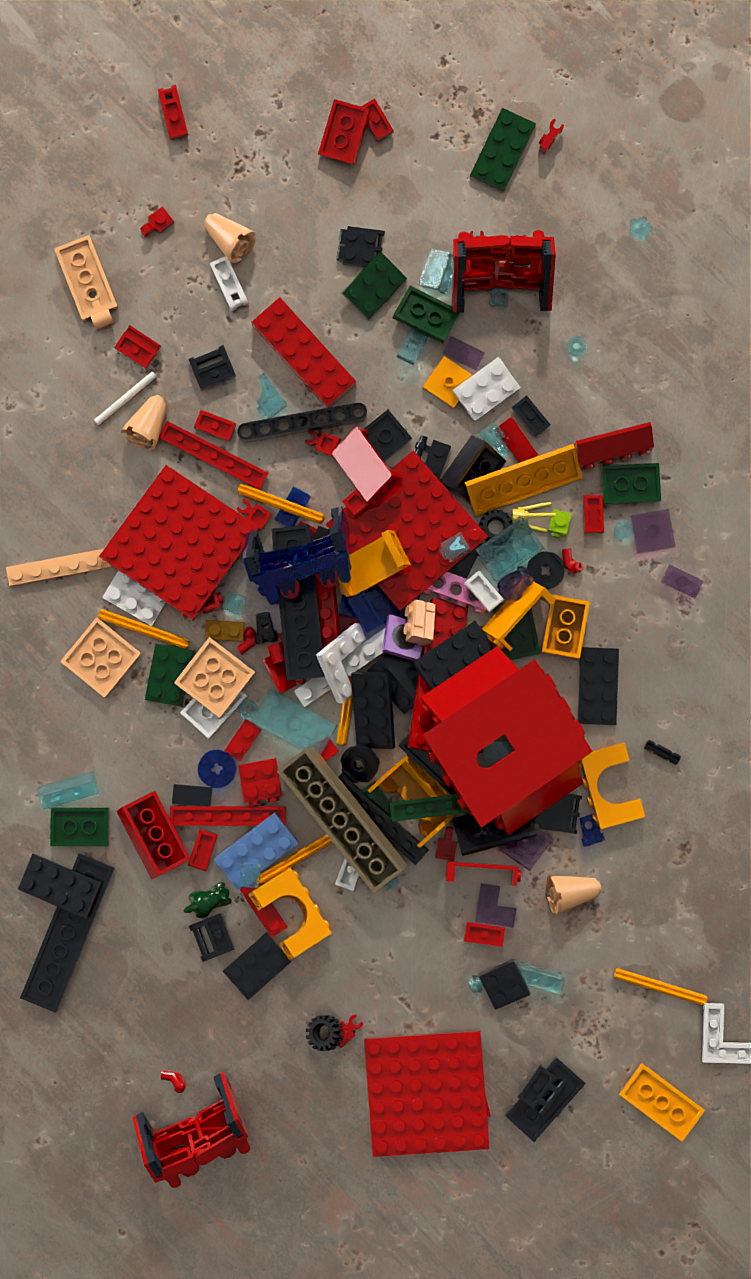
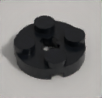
M543 551L531 557L526 573L531 581L546 589H552L563 580L565 567L562 559L557 554ZM542 566H549L551 568L549 575L541 574Z
M356 744L349 747L342 754L340 759L341 770L352 782L366 783L377 774L380 760L370 748L363 744ZM356 760L361 761L364 768L362 766L357 767Z

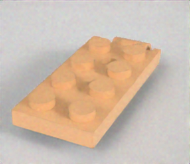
M90 235L54 248L83 323L87 321V318L91 317L96 330L114 323L109 310L113 308L117 310L119 308ZM96 292V297L90 298L89 294Z

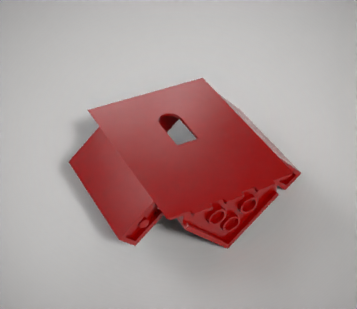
M498 646L421 697L424 704L422 709L427 716L431 715L433 717L432 720L436 725L424 733L423 737L428 743L427 748L430 761L433 764L437 763L442 769L444 775L442 779L447 787L451 786L456 791L459 798L457 803L463 811L466 809L470 815L474 816L481 828L496 819L494 822L500 831L504 830L509 835L581 786L583 780L577 762L593 751L584 738L586 732L579 721L575 720L571 713V708L564 697L560 696L556 689L557 686L549 673L545 675L544 670L540 668L536 659L518 669ZM505 734L514 751L488 768L480 767L476 760L478 752Z

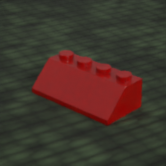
M651 422L577 440L574 446L580 468L589 470L595 468V465L602 463L604 466L614 463L613 460L620 458L621 461L631 459L632 455L639 454V456L650 454V450L654 448Z
M156 791L116 811L151 880L190 860Z

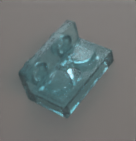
M430 249L419 285L438 290L441 294H446L451 284L453 255L448 252Z

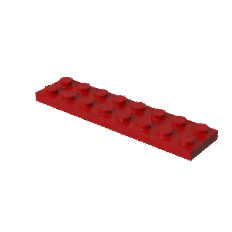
M435 598L430 600V603L435 604L434 637L430 644L423 646L422 656L466 627L469 606L464 608L448 601ZM419 674L407 748L429 752L427 748L428 743L424 739L423 734L436 725L432 720L433 717L431 715L427 716L422 709L424 704L421 697L431 690Z

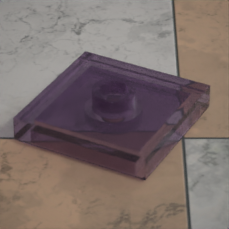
M669 509L630 516L637 553L676 546Z

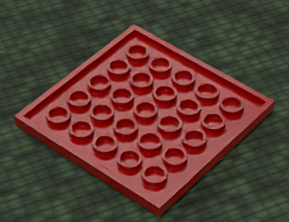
M414 451L390 469L399 473L403 479L378 505L369 503L357 516H354L347 507L340 511V513L344 512L346 524H344L346 543H343V546L350 554L381 538L383 532L387 530L395 531L411 565L379 582L377 585L400 612L488 538L486 533ZM332 519L326 523L329 529L333 527ZM459 536L460 540L458 542L460 545H464L465 548L451 551L449 547Z
M165 465L99 557L194 621L248 546L247 539H249L250 532L259 531L260 528Z
M481 1030L364 1039L373 1157L490 1149Z

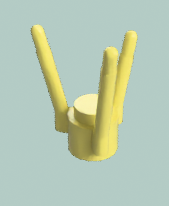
M551 502L518 507V509H513V524H518V528H527L546 533V529L528 525L524 522H528V518L555 517L556 513H528L527 511L550 506Z

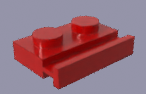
M129 325L114 348L147 369L161 348V345Z

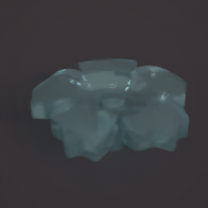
M643 216L639 217L638 221L634 218L630 221L632 229L629 232L631 236H639L640 239H645L648 235L647 232L652 231L650 223H646L647 218Z

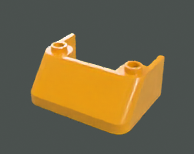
M408 754L368 789L369 793L378 786L388 794H393L397 791L404 800L451 795ZM456 814L421 818L422 820L418 823V827L425 838L417 846L419 848L422 847Z

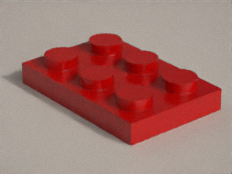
M334 99L318 155L355 165L371 110Z

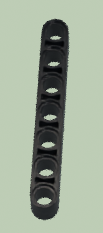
M352 403L241 424L237 429V434L242 442L250 443L305 433L309 430L316 431L355 424L366 419L367 408L362 403ZM357 408L364 411V414L360 417L353 414ZM337 412L345 414L343 420H337L334 416ZM319 415L326 417V421L322 424L316 421ZM299 419H306L308 421L307 425L304 427L298 426L297 422ZM287 422L289 427L287 430H280L278 428L279 424ZM264 425L270 427V431L266 434L260 432V428ZM243 429H250L251 435L243 437L241 432Z

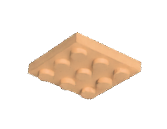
M96 617L60 662L106 698L142 653Z
M209 637L174 683L221 718L256 672Z

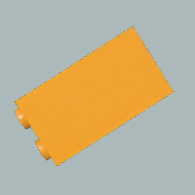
M392 530L383 532L381 538L340 561L330 562L331 567H334L338 572L339 589L346 597H354L411 565L395 531Z
M526 578L481 630L486 634L491 644H495L501 650L505 648L511 651L513 648L504 640L507 634L539 599L550 605L556 599L545 587Z

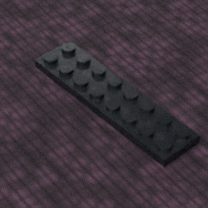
M310 525L271 529L287 681L325 677L316 656L323 649ZM287 577L295 578L300 585L298 595L290 599L285 598L280 592L281 582Z
M78 853L72 870L100 881V887L87 918H82L59 907L56 908L20 999L52 1012H57L115 867Z

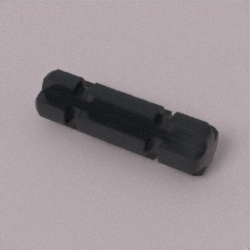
M648 740L644 746L645 750L653 751V754L665 760H670L669 762L675 765L681 759L679 754L672 753L671 750L659 744L656 745L651 740Z

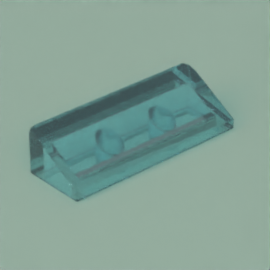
M93 771L38 787V795L43 809L99 794Z

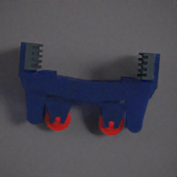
M342 506L331 509L333 527L330 528V535L311 541L307 545L265 552L262 542H260L258 530L246 533L242 559L250 582L261 586L268 602L275 603L278 600L277 591L279 588L285 598L296 597L300 588L298 581L316 573L319 575L321 585L327 588L334 587L338 583V577L343 583L351 580L349 526Z

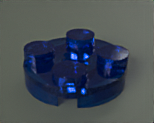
M211 750L200 759L198 775L207 786L222 788L234 780L236 763L229 753L222 750ZM216 763L223 768L218 775L216 772H212V768H214Z

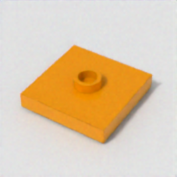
M443 356L422 388L454 409L459 400L452 390L470 378L472 374Z

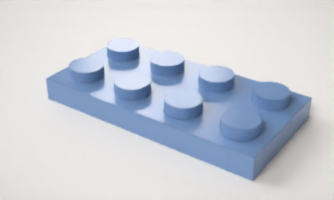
M274 812L213 860L238 890L299 842Z

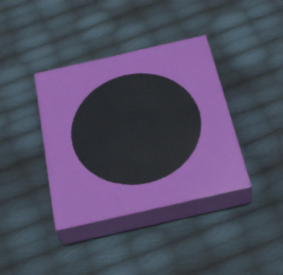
M389 614L386 620L382 652L412 661L420 658L422 645L406 642L404 626L407 623V619Z

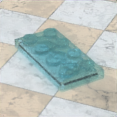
M269 689L251 721L253 724L301 750L312 744L320 755L337 727L333 722L272 689Z

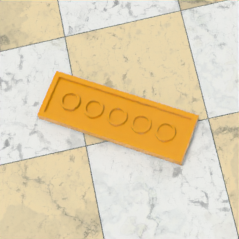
M571 444L465 482L473 513L475 516H478L489 510L492 511L493 509L582 479V473L576 448Z

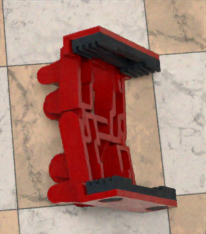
M535 230L533 237L510 235L509 238L506 235L489 237L476 236L470 239L468 232H460L458 239H453V313H464V291L494 289V286L498 288L539 289L540 311H552L556 259L554 237H544L543 231ZM514 265H530V268L514 267ZM472 266H477L480 268L472 269Z
M224 1072L213 1077L222 1099L198 1112L196 1117L187 1118L154 1132L143 1112L132 1117L144 1166L155 1183L166 1180L172 1188H178L181 1185L179 1174L186 1177L194 1176L199 1171V1165H206L219 1156L224 1159L230 1158L236 1153V1148L241 1154H246L250 1151V1145L247 1141L248 1133L237 1098ZM223 1122L226 1124L225 1126L217 1127ZM186 1143V1145L171 1151V1148Z

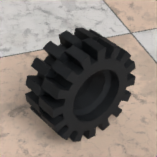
M497 509L489 510L480 519L479 527L488 536L485 540L487 543L499 545L510 538L513 532L512 518L508 516L507 512L505 513L503 510ZM493 520H499L503 524V531L499 534L491 533L488 528L489 523Z
M329 1015L316 1016V1018L311 1019L312 1022L308 1023L310 1028L306 1029V1032H309V1035H306V1039H310L309 1045H313L312 1048L318 1051L336 1049L335 1046L340 1045L338 1041L343 1040L340 1034H344V1031H340V1028L343 1027L342 1024H338L340 1021L335 1019L334 1016ZM324 1025L330 1031V1036L326 1041L320 1037V1029Z

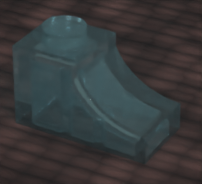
M263 373L258 377L262 386V395L257 401L259 407L256 409L262 417L267 416L269 419L286 408L287 403Z

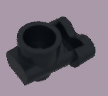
M270 612L257 613L256 643L262 644L277 641L278 633L277 630H274Z

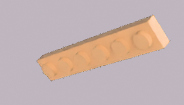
M100 549L6 567L9 586L11 587L112 568V566L100 559L99 555L104 550Z

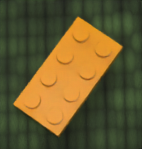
M642 1062L619 1093L620 1096L682 1142L705 1111Z

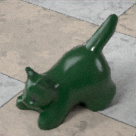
M217 883L207 891L192 892L188 898L191 904L183 910L184 913L195 912L196 917L202 919L207 917L214 908L231 904L232 900L228 898L229 890L224 888L225 883Z

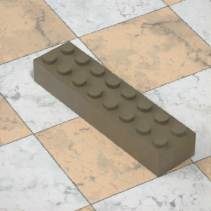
M312 744L277 770L373 893L386 885L408 866Z

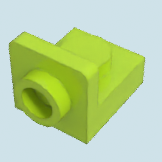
M553 509L552 513H556V516L551 517L547 532L551 533L552 537L562 539V536H567L572 514Z

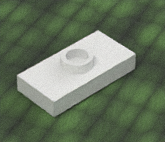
M480 571L476 572L464 583L488 612H491L504 601Z

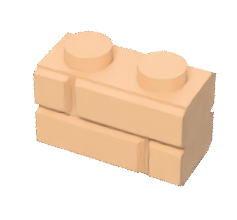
M414 600L405 609L407 623L404 626V634H406V642L425 646L430 644L434 637L435 604Z

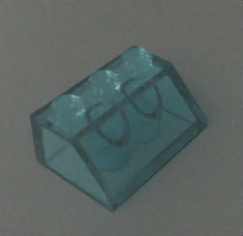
M522 517L475 550L493 580L499 581L545 548L524 517Z

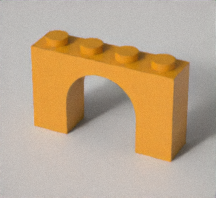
M625 742L594 750L577 762L579 770H583L584 778H582L584 789L588 788L590 796L587 797L589 807L594 809L595 815H592L593 822L599 829L646 817L641 798L620 804H612L604 800L598 792V777L604 769L630 761Z
M291 867L248 894L258 911L279 898H289L300 906L303 913V922L300 929L279 943L289 960L331 934L329 923L325 919L323 920L319 914V907L311 901L309 891L301 885L299 875L295 870L292 871Z

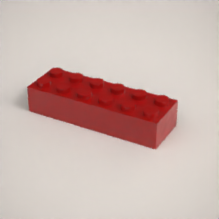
M280 297L251 322L253 328L326 408L334 406L356 386V380Z

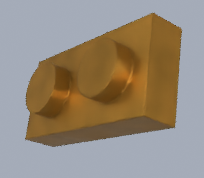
M206 620L205 639L210 637L213 640L243 642L245 622Z

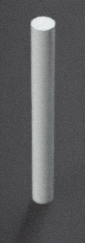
M153 372L149 373L94 419V421L98 425L103 423L157 376Z

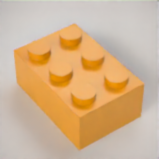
M552 595L556 600L552 605L549 604L540 652L579 660L590 602Z

